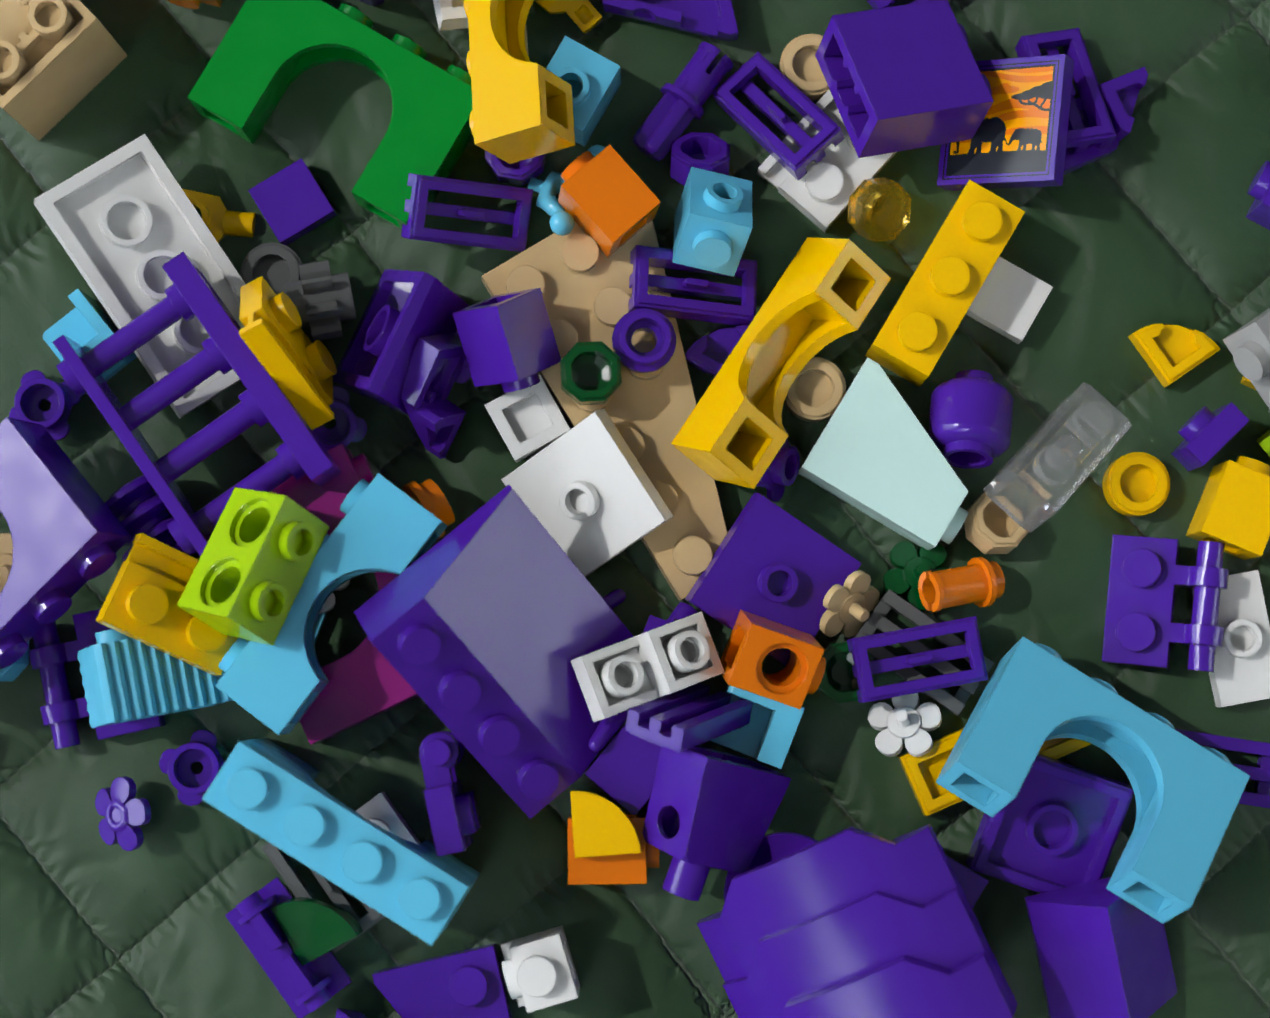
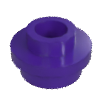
M648 308L635 309L625 314L617 322L612 335V348L620 357L621 364L627 369L637 373H651L661 369L670 361L676 348V333L672 323L662 313ZM640 331L650 333L655 339V348L647 353L637 351L632 345V336Z

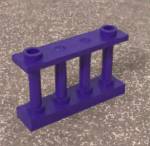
M181 252L161 266L173 284L164 290L167 297L86 353L80 344L65 335H61L52 343L64 358L63 361L56 365L63 379L79 397L88 393L174 517V520L168 523L167 527L175 541L187 555L191 556L198 552L201 556L235 487L270 493L294 476L299 481L306 475L312 482L321 487L342 471L315 432L307 425L240 337L239 330L242 328L198 265L184 252ZM197 317L210 335L209 338L201 342L204 349L122 406L101 374L180 319L184 318L186 322H189ZM233 369L247 388V390L238 395L241 402L167 454L158 458L137 427L219 370L225 375ZM270 422L284 441L283 444L275 448L278 455L196 512L174 480L257 423L260 427H263Z

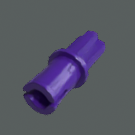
M701 42L697 52L673 84L665 83L661 88L662 99L633 137L634 144L644 155L656 161L662 160L672 148V141L680 137L692 119L700 120L704 115L703 104L726 73H729L734 66L726 54L720 60L715 58L721 50L714 45Z

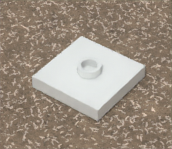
M605 409L593 412L501 479L505 486L510 485L585 577L674 517Z

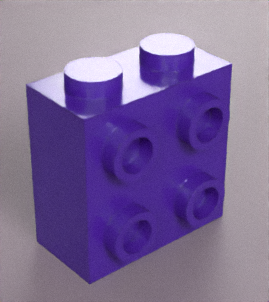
M934 0L832 15L815 54L858 158L970 140L974 137L994 102L990 83L987 77L981 74L968 46L967 33L964 27L957 22L948 0Z

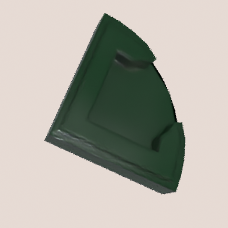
M297 897L283 901L271 908L302 966L363 932L359 923L346 910L336 908L323 901L307 897Z

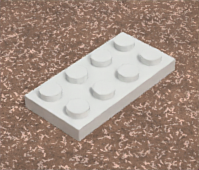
M146 134L136 138L34 199L35 207L118 329H121L167 297L164 290L170 287L173 282L161 266L181 252H184L198 265L240 327H244L239 320L240 287L246 285ZM197 317L189 322L182 318L138 348L134 353L156 383L202 351L204 348L201 342L209 338L210 335ZM233 369L225 375L219 370L170 404V406L180 419L239 382L240 378Z

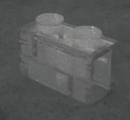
M1083 382L1050 413L983 490L1019 526L1031 533L1044 521H1047L1057 513L1132 425L1128 421L1129 419L1097 390Z

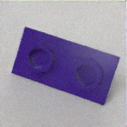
M276 877L263 888L255 891L237 904L225 916L296 1017L304 1018L310 1012L312 1013L330 1000L333 995L350 984L352 980L331 950L303 966L301 965L271 910L277 904L293 898L280 878Z

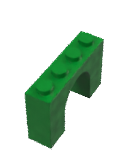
M246 0L188 95L189 101L202 116L254 144L289 85L305 71L330 62H348L369 69L379 76L391 90L392 116L385 136L351 193L359 206L402 230V224L407 225L409 212H404L405 199L411 198L412 190L411 186H407L408 174L448 178L473 136L469 124V116L473 110L471 77L469 73L454 65H449L447 70L444 71L425 60L428 53L417 43L400 34H395L392 40L371 29L374 22L368 16L345 3H342L337 10L322 0ZM429 189L427 201L434 202L440 191Z

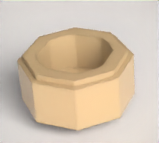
M1009 490L985 491L968 508L967 511L969 513L964 521L966 539L983 554H1008L1017 547L1030 531L1027 506Z

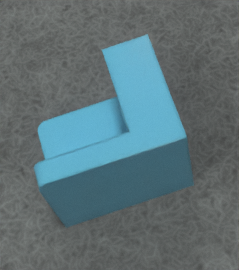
M79 288L68 295L76 307L43 333L44 341L60 361H63L64 358L52 342L61 335H65L80 344L86 353L118 331L94 299ZM134 352L102 373L101 376L105 381H108L137 358Z
M727 685L725 693L731 694L730 703L740 699L753 702L750 723L711 741L782 769L805 708L801 707L800 710Z

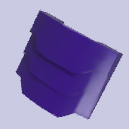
M931 824L892 840L849 827L794 853L735 875L731 880L723 910L700 919L697 923L725 981L723 987L738 1018H1013L1018 1004Z

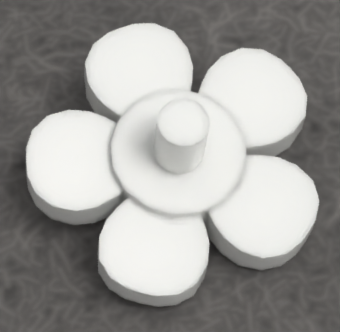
M914 693L892 697L895 709L884 702H878L870 708L868 721L872 728L881 731L875 738V746L883 755L895 757L900 754L904 742L908 753L913 757L924 756L932 749L933 741L927 731L936 730L942 723V715L936 704L926 702L919 706V695Z

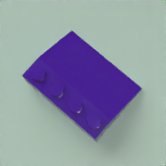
M507 485L354 613L370 642L531 819L578 780L599 753V751H592L588 745L601 720L593 722L571 660L634 636L512 487Z

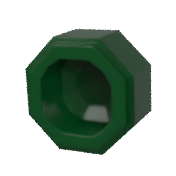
M602 341L577 342L560 361L561 389L579 405L605 404L622 383L620 357Z
M847 642L826 645L822 655L826 660V667L817 690L835 703L857 701L856 690H859L857 677L854 678L853 656L852 652L848 650ZM868 652L869 662L874 661L873 655ZM872 674L873 684L877 681L876 674Z

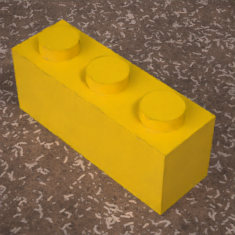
M969 179L865 356L920 387L931 374L1025 211Z

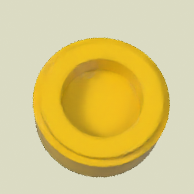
M1144 452L1128 453L1113 461L1106 469L1102 481L1103 494L1108 504L1118 513L1129 517L1144 516L1159 509L1166 501L1170 492L1169 473L1164 464L1151 454Z

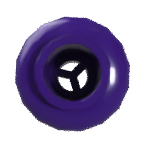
M981 370L960 371L955 375V378L942 382L934 389L931 395L928 435L949 465L964 469L984 468L990 466L994 458L1000 457L1009 449L1013 419V395L1004 385L993 381L991 374Z

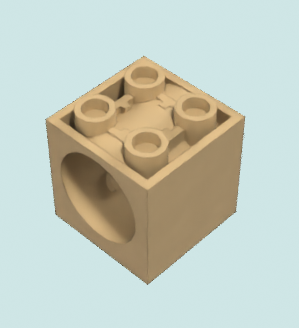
M0 0V107L40 141L128 55L102 23L79 0Z

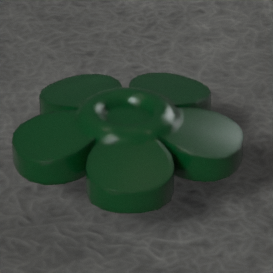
M902 541L896 544L889 555L891 563L896 568L887 571L883 577V585L886 592L890 589L900 596L910 589L906 596V601L921 612L927 611L919 597V577L925 571L934 572L948 569L938 568L946 559L945 548L938 543L936 547L930 550L921 547L917 554L915 546L910 542Z

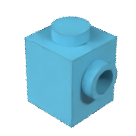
M565 36L546 69L572 85L575 142L585 147L621 85V66Z
M691 167L674 215L673 263L734 277L753 228L752 181Z

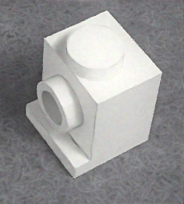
M563 925L500 945L505 961H502L504 978L512 1000L516 999L518 1008L525 1006L527 1013L578 998L580 983Z

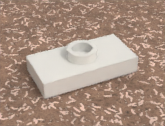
M1254 570L1232 574L1228 577V589H1221L1218 626L1224 627L1223 647H1216L1214 672H1209L1216 707H1227L1270 699V624L1259 571ZM1191 587L1192 594L1194 596V588Z

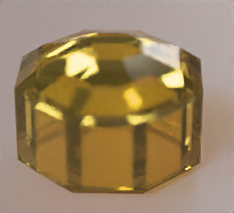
M885 177L864 179L849 197L847 221L861 237L873 242L895 240L910 222L912 198L896 181Z

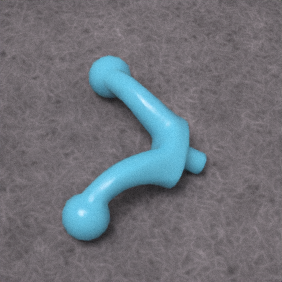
M594 145L587 151H590L595 157L605 147ZM552 171L545 182L531 178L528 189H534L533 191L539 193L536 206L551 216L549 224L552 232L561 236L568 235L574 228V219L558 203L556 195L560 193L561 185L565 182L561 177L562 173Z

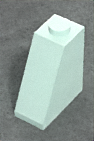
M867 357L798 474L920 547L930 550L936 547L939 540L949 545L968 516L969 512L960 507L968 490L881 366Z

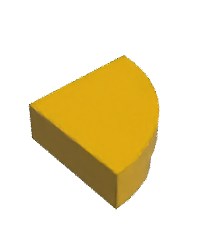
M1174 324L1148 325L1128 336L1164 388L1221 350L1203 332Z
M570 791L575 858L641 853L640 841L634 825L616 804L593 792Z

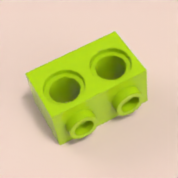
M235 487L177 606L221 634L273 646L330 526L286 495Z

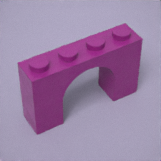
M343 444L328 450L342 472L320 487L312 482L307 475L299 481L293 476L270 492L288 496L330 526L327 531L328 535L333 533L346 516V514L340 511V506L353 487L362 479L371 483L375 478L373 469L364 453L353 457L351 450ZM383 572L374 573L379 591L398 575ZM367 636L351 653L321 667L329 682L299 722L310 745L319 744L419 695L370 642Z

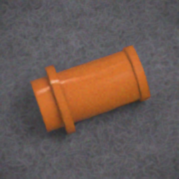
M983 557L971 558L966 566L934 572L925 571L920 575L918 581L920 600L925 609L932 612L974 603L978 607H988L996 599L1000 598L1005 590V578L1001 567L995 561H988Z

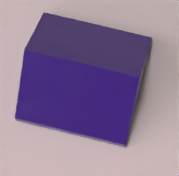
M385 269L332 381L346 389L408 415L401 395L409 363L419 337L449 332L455 334L457 327L452 313L469 305L437 278L426 272Z
M1111 877L1025 897L1050 1018H1149L1177 993L1164 924L1106 889Z

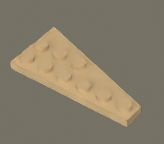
M653 220L608 258L598 248L596 241L587 235L574 221V228L568 235L561 236L553 233L482 275V282L491 297L540 288L561 360L577 342L602 341L613 351L612 335L617 322L628 313V303L632 297V288H629V276L633 273V264H630V252L636 245L659 248ZM649 266V274L666 276L664 268ZM648 290V294L671 297L670 293ZM667 317L676 333V348L670 361L661 369L651 373H637L621 364V386L605 404L579 405L561 389L560 363L538 373L541 375L572 428L593 412L605 409L674 517L641 538L677 599L681 601L686 598L701 573L710 564L712 556L727 535V529L715 480L671 444L697 404L676 318ZM640 331L632 336V345L637 351L647 353L655 348V339L650 333Z

